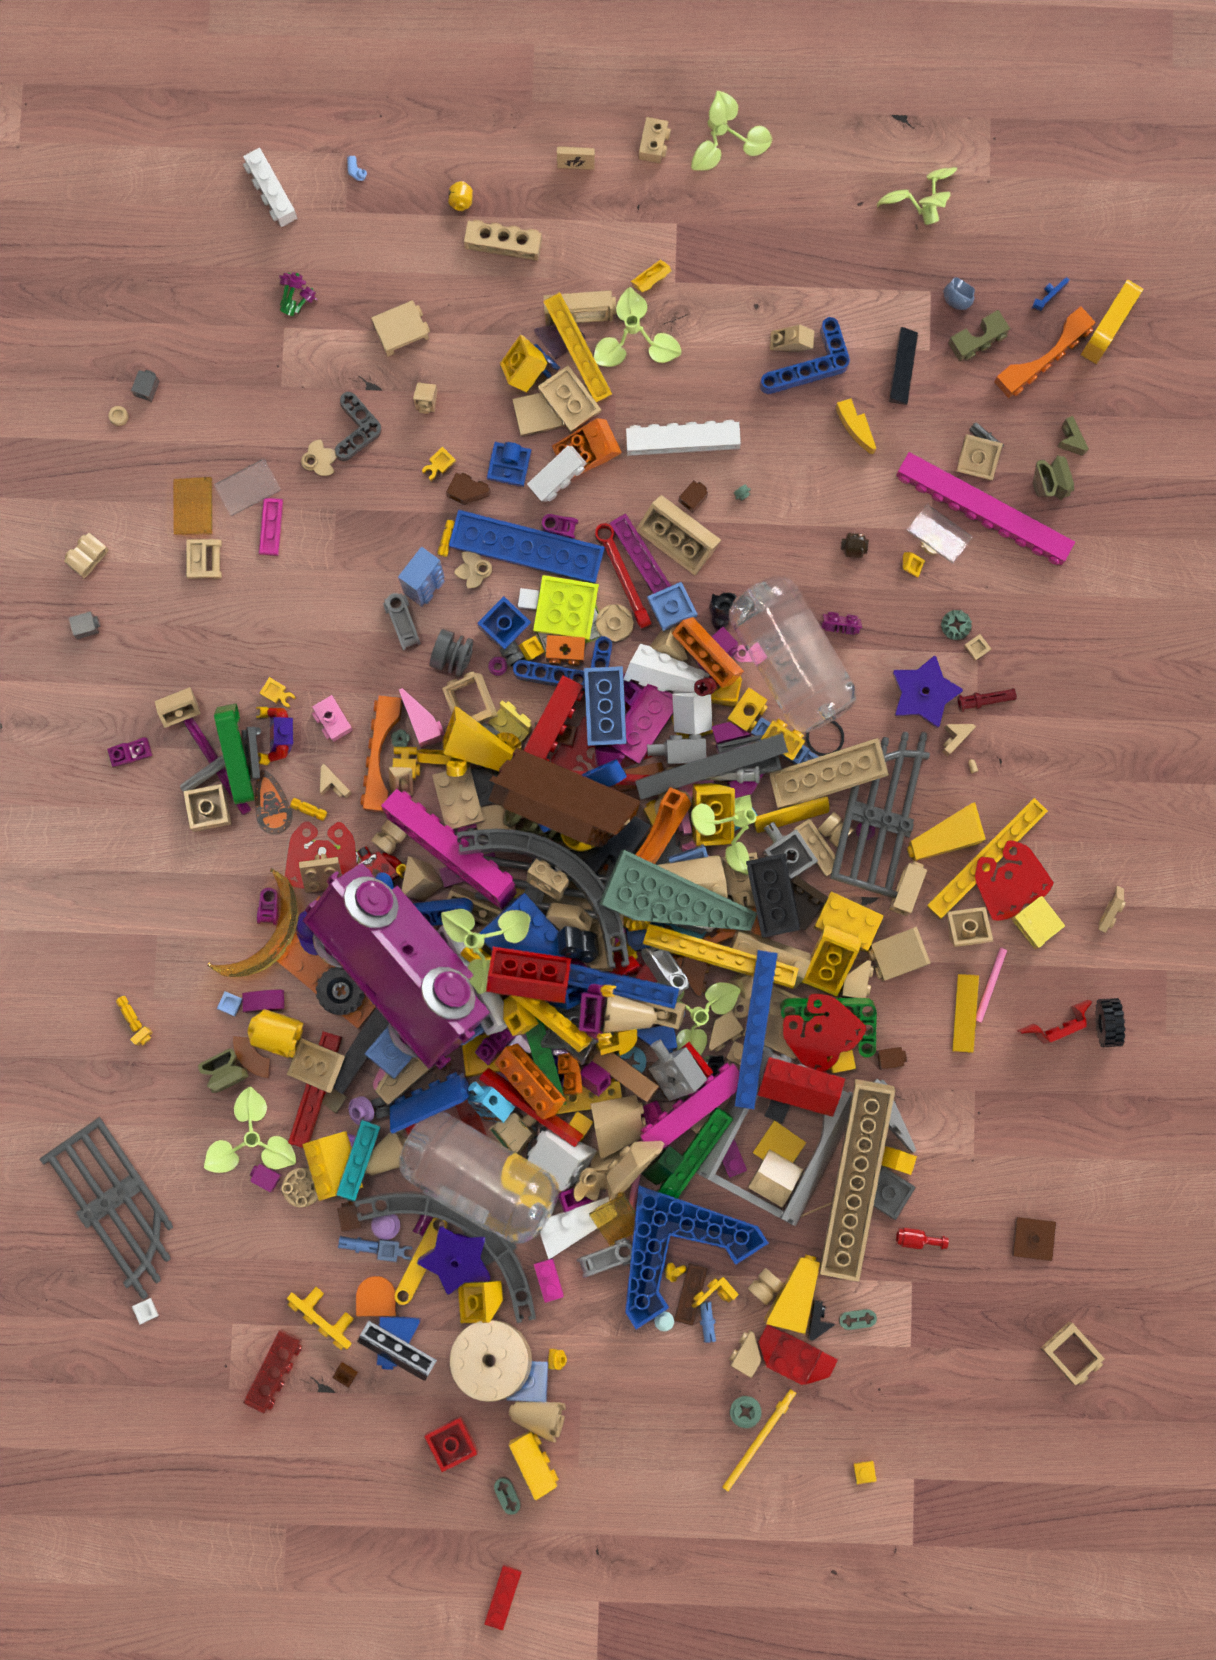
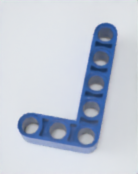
M827 317L823 320L820 332L827 356L765 373L760 382L761 391L765 394H772L844 373L848 368L850 358L838 321L833 317ZM831 325L834 330L828 331L825 326ZM835 342L839 344L840 347L833 348L830 344ZM842 360L845 365L839 366L836 361ZM825 365L827 370L821 371L818 366ZM807 370L809 375L803 376L800 371ZM788 375L791 377V380L785 381L782 376ZM770 380L774 385L766 386L764 382Z
M602 636L596 640L591 668H596L595 663L598 661H603L606 665L605 667H609L612 642L608 637ZM600 643H607L609 648L602 651L598 646ZM519 660L513 666L514 675L519 680L556 687L559 681L555 680L554 676L557 673H563L565 677L571 680L576 676H580L583 678L581 683L583 685L582 691L585 692L584 671L525 660ZM524 666L527 668V672L519 674L517 673V668ZM539 669L546 672V675L542 678L535 675Z
M617 759L582 774L608 787L619 783L627 777ZM538 824L543 833L551 830L548 827Z
M381 872L375 876L376 879L384 882L391 889L394 888L392 879L388 874ZM468 898L413 903L431 926L443 925L442 912L465 909L471 913L474 908V904Z

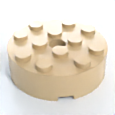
M491 1320L490 1323H482L480 1321L468 1326L455 1340L450 1354V1369L456 1384L465 1394L480 1401H498L515 1394L527 1381L532 1366L531 1350L523 1334L514 1326L502 1321ZM490 1355H493L496 1359L494 1366H490L487 1362V1358Z

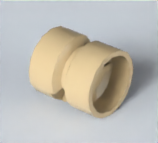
M833 812L818 828L821 834L825 837H830V842L838 847L843 826L842 818ZM850 826V830H849L848 836H849V835L853 832V830H854L851 826Z
M387 819L381 827L382 831L377 832L371 841L381 850L392 855L397 848L396 844L401 843L407 834Z
M765 1268L758 1275L759 1280H754L747 1289L767 1306L773 1299V1293H778L784 1284Z

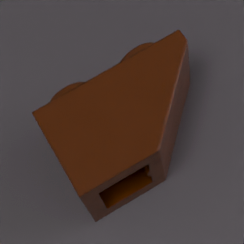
M455 473L446 491L448 498L463 505L489 497L491 494L490 488H488L486 483L482 481L475 482L465 473Z
M683 956L681 970L688 979L690 989L695 996L700 997L701 993L706 991L707 982L704 981L705 974H709L710 964Z

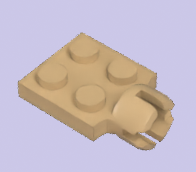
M757 852L748 853L749 860L758 859ZM720 857L726 878L728 896H731L734 902L744 906L743 901H746V908L750 910L755 908L749 875L733 870L728 865L726 857Z

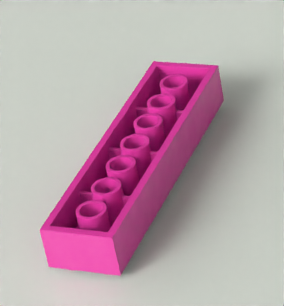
M396 789L381 805L387 819L502 910L517 894L513 877L506 871L502 873L494 861H487L483 857L484 854L482 852L459 855V845L462 844L463 848L469 847V842L466 839H461V843H457V836L448 825L444 827L436 815H429L425 812L426 808L419 802L415 804L408 793L405 791L400 792Z

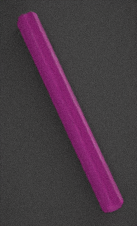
M193 717L184 720L183 723L208 762L212 763L218 756ZM224 767L216 774L233 799L227 771ZM247 802L236 804L243 815L251 811Z

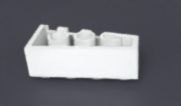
M640 644L630 661L623 680L630 682L633 679L639 681V685L647 686V684L657 686V690L663 692L671 690L674 694L695 692L694 684L696 681L709 678L710 674L705 673L701 669L694 668L684 661L676 660L668 654L656 651L650 646Z
M609 1196L536 1222L548 1259H551L617 1216L614 1205L609 1203Z

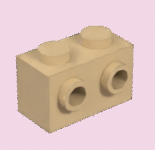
M646 117L639 159L661 163L662 157H665L667 152V146H664L665 139L669 140L671 129L668 128V121Z
M191 687L155 701L157 713L164 728L200 714L198 702Z

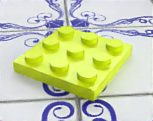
M543 575L533 632L556 636L585 637L586 641H590L599 584Z

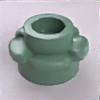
M746 484L733 492L736 496L735 499L742 501L751 495L749 493L751 488H748Z
M402 729L393 732L391 735L393 746L406 747L410 741L409 734H406V731Z

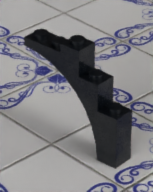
M634 816L625 828L610 838L606 845H603V848L595 846L588 851H569L578 856L598 876L609 859H611L610 862L613 865L616 864L621 850H626L635 855L648 837L651 826Z

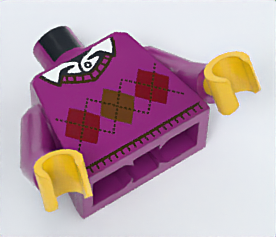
M591 984L588 987V992L582 993L579 1031H585L587 1035L597 1040L600 1046L611 1045L612 1043H610L609 1038L612 1037V1034L602 1033L600 1029L604 1022L606 997H615L613 995V988H616V986Z

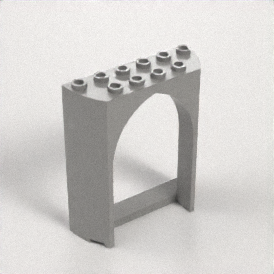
M763 1047L757 1094L767 1057L789 1063L792 1061L791 1058L783 1054L778 1056L770 1048ZM842 1090L833 1117L823 1114V1127L819 1143L784 1211L715 1174L749 1110L748 1108L734 1106L735 1092L724 1110L733 1117V1120L696 1173L796 1226L846 1130L852 1092L849 1091L847 1093Z

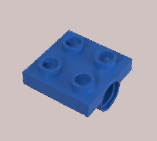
M494 442L487 480L524 487L532 450L512 442H505V444Z

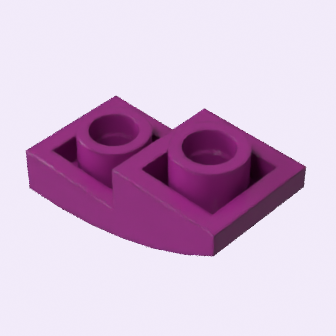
M145 737L107 749L112 767L125 765L152 756L148 738Z
M262 990L242 993L243 1012L245 1013L262 1011L263 1009L269 1011L284 1009V990Z
M507 1027L503 1031L493 1033L485 1038L475 1053L487 1065H490L502 1053L504 1048L511 1043L515 1036L512 1035Z

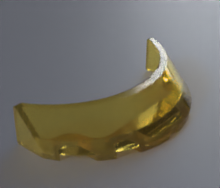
M272 868L270 872L276 879L281 896V912L277 927L265 946L251 957L232 964L213 965L209 963L207 965L222 976L244 977L267 969L281 958L294 938L299 914L296 894L288 878Z

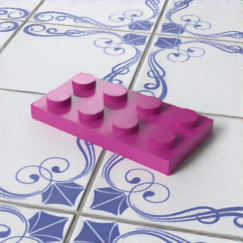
M647 684L625 716L626 744L609 746L621 751L625 756L640 765L647 754V744H654L673 715L672 694L667 691L657 690V686Z

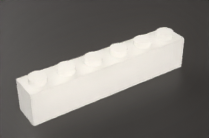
M725 420L723 423L707 421L705 424L688 422L686 425L670 423L667 426L652 424L642 428L639 425H633L626 428L627 456L740 449L739 422H734V420Z
M441 926L437 933L468 968L470 962L460 955L466 947L464 942L452 940L445 931L444 926ZM474 988L476 997L490 1012L480 1023L485 1033L490 1035L503 1031L507 1028V1025L503 1020L504 1002L499 993L484 992L478 994Z

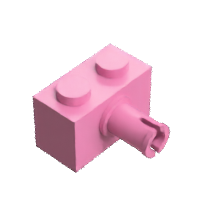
M332 695L312 706L315 711L312 715L317 723L322 722L325 728L321 730L327 739L331 738L334 742L353 731Z

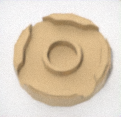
M613 604L605 606L597 615V632L601 637H608L611 642L623 641L633 630L632 614L622 605Z

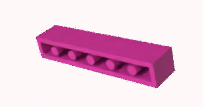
M725 1063L718 1069L720 1072L714 1077L713 1075L708 1076L704 1085L695 1092L688 1094L685 1100L679 1099L672 1105V1110L668 1113L664 1111L656 1117L658 1121L652 1125L651 1123L645 1125L641 1129L640 1137L644 1142L662 1141L664 1149L737 1092L739 1078L737 1067L733 1063Z

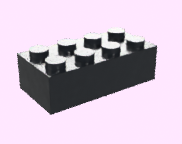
M786 853L746 861L762 938L801 930Z

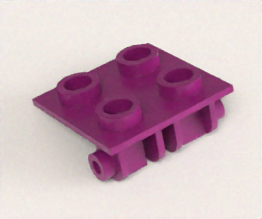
M836 612L823 614L824 621H822L821 628L825 629V631L834 632L835 625H837L836 633H838L839 625H842L843 634L846 626L845 634L855 635V633L859 634L860 628H862L861 619H858L856 615L848 614L846 617L839 616V613Z

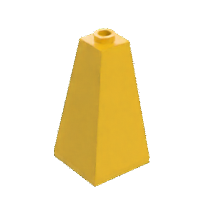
M454 706L442 740L444 755L499 771V768L506 760L511 761L514 749L459 707Z
M975 802L910 841L907 847L909 857H912L913 861H918L978 845L986 840Z
M806 1254L804 1258L799 1257L764 1318L766 1324L805 1334L820 1262L816 1261V1257Z

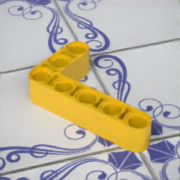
M1127 279L1081 353V356L1095 364L1098 363L1143 291L1142 287Z

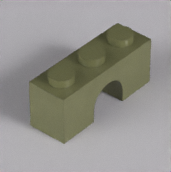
M999 310L982 319L980 326L984 332L983 336L974 337L966 328L950 338L948 344L959 362L964 359L968 361L979 350L983 352L992 346L991 343L995 341L1001 342L1007 338L1010 327Z

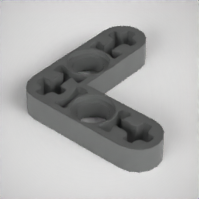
M345 392L341 395L340 405L359 428L336 446L335 454L340 461L351 459L381 434V424L352 392ZM346 398L348 400L352 398V405L355 407L353 411L349 403L345 404ZM358 411H363L366 417L358 419L355 414ZM369 426H376V432H369ZM361 436L364 439L363 443L360 445L353 442L354 437ZM348 442H350L352 447L347 450V455L344 453L340 454V449L346 450L349 447Z

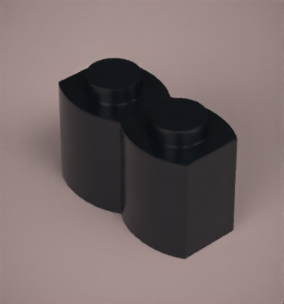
M564 926L557 933L559 954L567 958L576 957L584 963H590L599 956L597 934L590 931H581L571 926Z

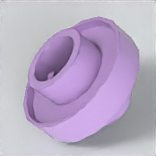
M359 1096L350 1101L348 1110L354 1123L360 1125L361 1120L369 1123L373 1120L374 1109L367 1098Z
M396 1214L375 1217L371 1223L372 1231L379 1239H391L400 1230V1220Z

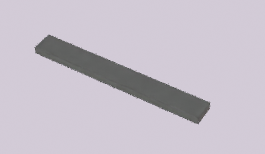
M780 733L637 779L635 783L642 800L666 792L670 787L676 789L787 753L788 750L784 736Z

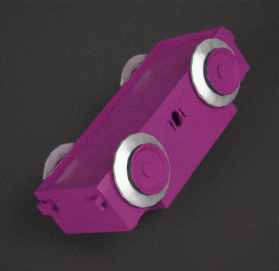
M363 863L339 878L337 877L338 871L333 873L326 880L329 886L318 901H313L305 909L308 914L303 921L314 933V948L319 956L328 964L337 968H343L389 1022L390 1038L398 1049L412 1057H419L428 1069L435 1064L439 1069L443 1068L451 1060L450 1057L447 1059L445 1057L458 1048L462 1042L463 1044L475 1034L474 1029L490 1013L486 1006L476 997L474 988L469 981L474 975L398 886L391 889L384 882L376 879Z

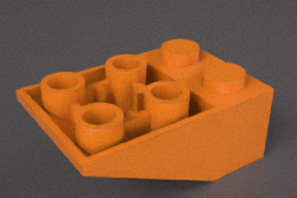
M599 418L552 445L556 456L567 446L574 447L587 463L582 473L604 464L622 453L607 420Z

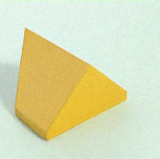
M741 676L733 685L721 687L711 694V703L735 708L742 683Z

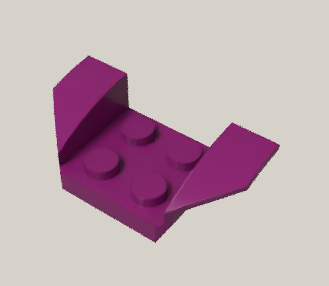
M731 722L712 726L717 753H719L717 744L752 737L751 734ZM737 780L727 782V785L735 789L736 799L751 795L758 783L755 781L739 783Z

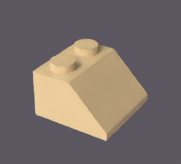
M769 1149L752 1177L748 1188L783 1207L803 1169Z

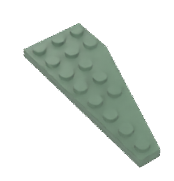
M621 850L599 903L632 920L751 931L757 916V912L626 850Z

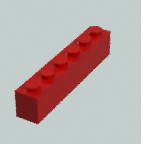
M562 675L524 749L525 752L550 761L547 757L550 752L554 753L558 742H556L558 736L564 734L567 725H565L567 718H572L576 710L574 708L576 701L580 702L585 693L582 691L583 685Z

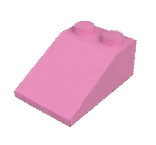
M403 688L399 689L421 748L423 749L442 742L444 731L440 721L436 722L434 716Z

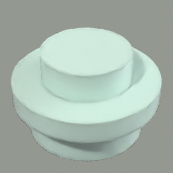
M664 1311L655 1317L654 1323L660 1331H668L674 1325V1318L669 1312Z

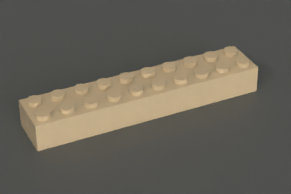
M855 1079L820 1263V1275L859 1282L895 1095L894 1086Z

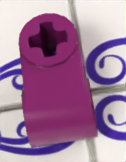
M547 514L542 519L541 529L544 532L575 539L574 531L578 520L572 517ZM553 521L555 526L548 528L545 526V522Z
M265 888L260 893L257 924L267 922L277 925L280 896L278 891L273 888ZM269 891L274 893V899L271 902H267L265 899V895Z

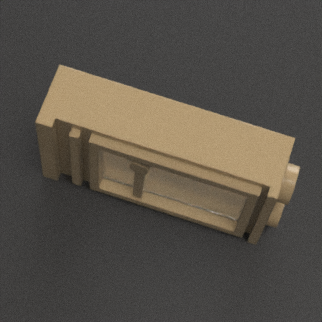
M611 291L561 294L576 323L608 321V319L612 321L613 315L616 314V298L612 297ZM543 295L544 300L553 295ZM544 304L545 325L550 326V323H554Z

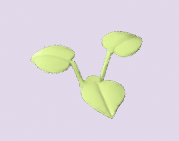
M716 91L714 101L709 109L708 120L714 144L709 140L700 144L693 156L691 168L693 170H709L719 163L721 150L717 148L716 135H723L726 131H729L745 142L743 151L747 155L757 156L764 153L772 143L771 134L767 128L755 126L748 132L747 138H744L729 128L727 120H732L737 116L738 104L727 93Z
M957 167L938 169L927 175L928 180L932 179V196L925 197L919 201L922 208L919 207L913 196L909 193V190H897L886 194L879 200L877 207L881 204L895 203L909 198L917 208L918 213L923 215L925 224L935 223L939 220L937 206L945 208L946 202L951 196L950 192L936 193V181L949 177L957 170Z
M629 287L620 297L616 307L617 315L625 322L626 327L622 340L618 343L612 337L602 339L595 348L594 359L598 365L603 367L619 365L626 357V350L622 346L624 345L627 333L636 334L639 331L648 343L651 344L649 348L650 357L658 363L669 362L680 356L682 352L679 343L669 334H657L654 337V342L648 337L643 327L640 326L639 320L647 312V303L641 295Z
M750 795L735 799V816L717 821L714 820V812L708 805L699 804L695 806L691 812V819L696 830L702 835L710 836L716 831L714 824L732 820L737 827L742 828L732 840V846L726 848L725 856L728 865L733 870L749 875L746 861H750L747 849L743 843H736V841L745 830L749 829L748 825L756 821V814L752 809Z
M455 909L441 913L442 923L448 936L456 942H464L467 948H472L473 952L481 957V960L475 959L468 965V969L474 975L469 981L478 994L486 992L491 961L485 960V956L479 951V948L484 945V939L504 933L505 939L509 942L517 943L522 941L526 937L531 918L527 913L519 910L505 912L498 920V925L502 930L488 934L471 932L475 921L473 915L468 910Z
M726 982L714 983L705 992V998L709 1001L705 1009L702 1007L692 1009L686 1005V1009L691 1012L690 1016L695 1024L691 1027V1030L683 1029L677 1034V1050L690 1042L701 1056L707 1045V1035L702 1029L695 1030V1028L708 1022L710 1005L712 1011L717 1014H726L731 1011L736 1004L741 989ZM684 991L677 997L676 1002L683 1003L680 1000L684 996Z
M252 1087L246 1088L238 1096L234 1105V1114L237 1120L241 1122L248 1120L249 1132L244 1135V1142L233 1149L227 1141L219 1140L214 1142L207 1151L204 1163L205 1169L216 1173L231 1171L239 1162V1157L235 1151L245 1145L249 1147L256 1145L264 1147L261 1158L268 1168L281 1169L296 1163L295 1152L286 1139L280 1136H273L266 1145L260 1141L258 1133L253 1131L252 1120H261L266 1114L267 1105L263 1097Z

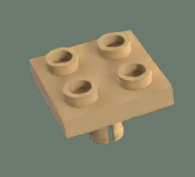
M321 853V859L319 854H317L315 860L299 862L306 893L326 890L329 886L326 880L337 871L339 872L337 877L342 876L338 857L327 858L325 854Z

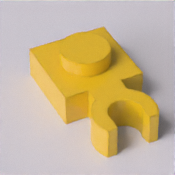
M441 447L429 459L432 464L425 466L422 469V473L425 474L427 471H432V475L429 476V480L432 481L436 478L438 471L444 474L456 460Z
M270 677L260 691V695L275 704L281 700L282 704L287 708H290V705L286 703V699L288 697L296 699L294 694L290 692L284 693L286 687Z

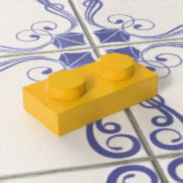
M659 260L634 278L631 283L637 290L643 293L649 290L657 281L664 279L672 270L668 264Z

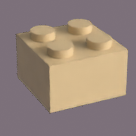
M222 784L184 791L189 825L193 832L232 825L226 790Z

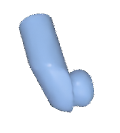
M348 156V174L357 181L364 180L367 176L366 170L357 167L355 156Z

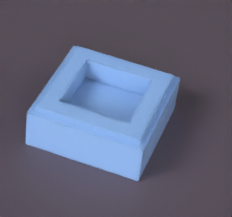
M224 991L217 1009L236 1016L243 999Z

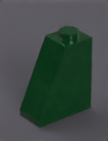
M667 1145L641 1174L657 1186L675 1172L685 1157Z

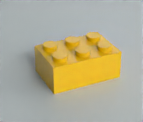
M831 891L813 928L822 932L826 924L860 938L859 950L867 952L884 915Z
M825 924L811 954L810 965L801 982L838 996L859 952L861 939Z

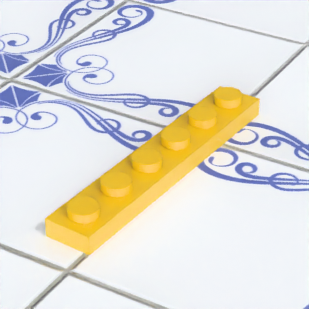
M558 292L543 300L595 402L610 396L612 392L561 293Z

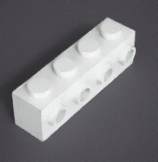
M258 148L244 155L246 163L243 166L248 174H252L254 178L252 182L255 188L261 190L262 195L260 196L265 206H270L271 210L269 213L273 220H277L281 227L296 220L295 210L261 149Z

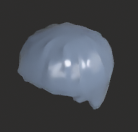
M958 277L953 278L943 290L945 301L955 309L965 310L974 302L975 289Z

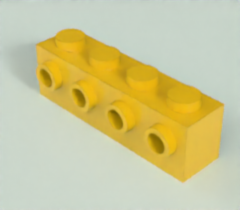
M611 1078V1085L599 1097L584 1086L580 1094L564 1095L566 1104L562 1105L556 1114L591 1109V1103L622 1098L620 1082H615V1078Z

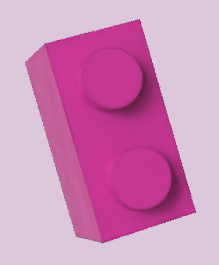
M551 1258L534 1263L545 1303L563 1298L564 1293L554 1259Z

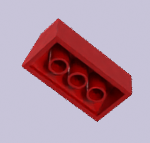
M493 947L486 992L565 1003L571 958Z
M767 1057L757 1096L833 1117L842 1094L845 1078Z

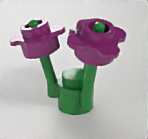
M292 272V274L283 273V276L279 275L280 285L285 286L279 311L290 316H294L295 312L299 313L306 300L310 303L314 299L318 300L314 297L316 293L313 291V288L307 286L304 289L302 287V284L306 285L307 282L302 279L303 276L301 274ZM295 288L302 289L299 295L303 298L298 305H296L297 301L292 299Z

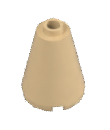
M615 995L614 998L606 997L603 1032L651 1028L652 1024H656L657 1012H654L653 1007Z
M403 1130L393 1134L390 1132L373 1148L365 1171L366 1174L371 1176L417 1161L414 1158L417 1156L415 1147L409 1137L404 1138L402 1135L404 1133Z
M517 1401L514 1405H511L509 1416L514 1423L550 1442H556L555 1437L559 1438L565 1418L561 1413L562 1410H566V1407L561 1402Z

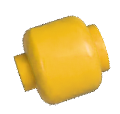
M456 182L449 188L448 203L452 208L457 211H464L472 205L473 190L467 183Z

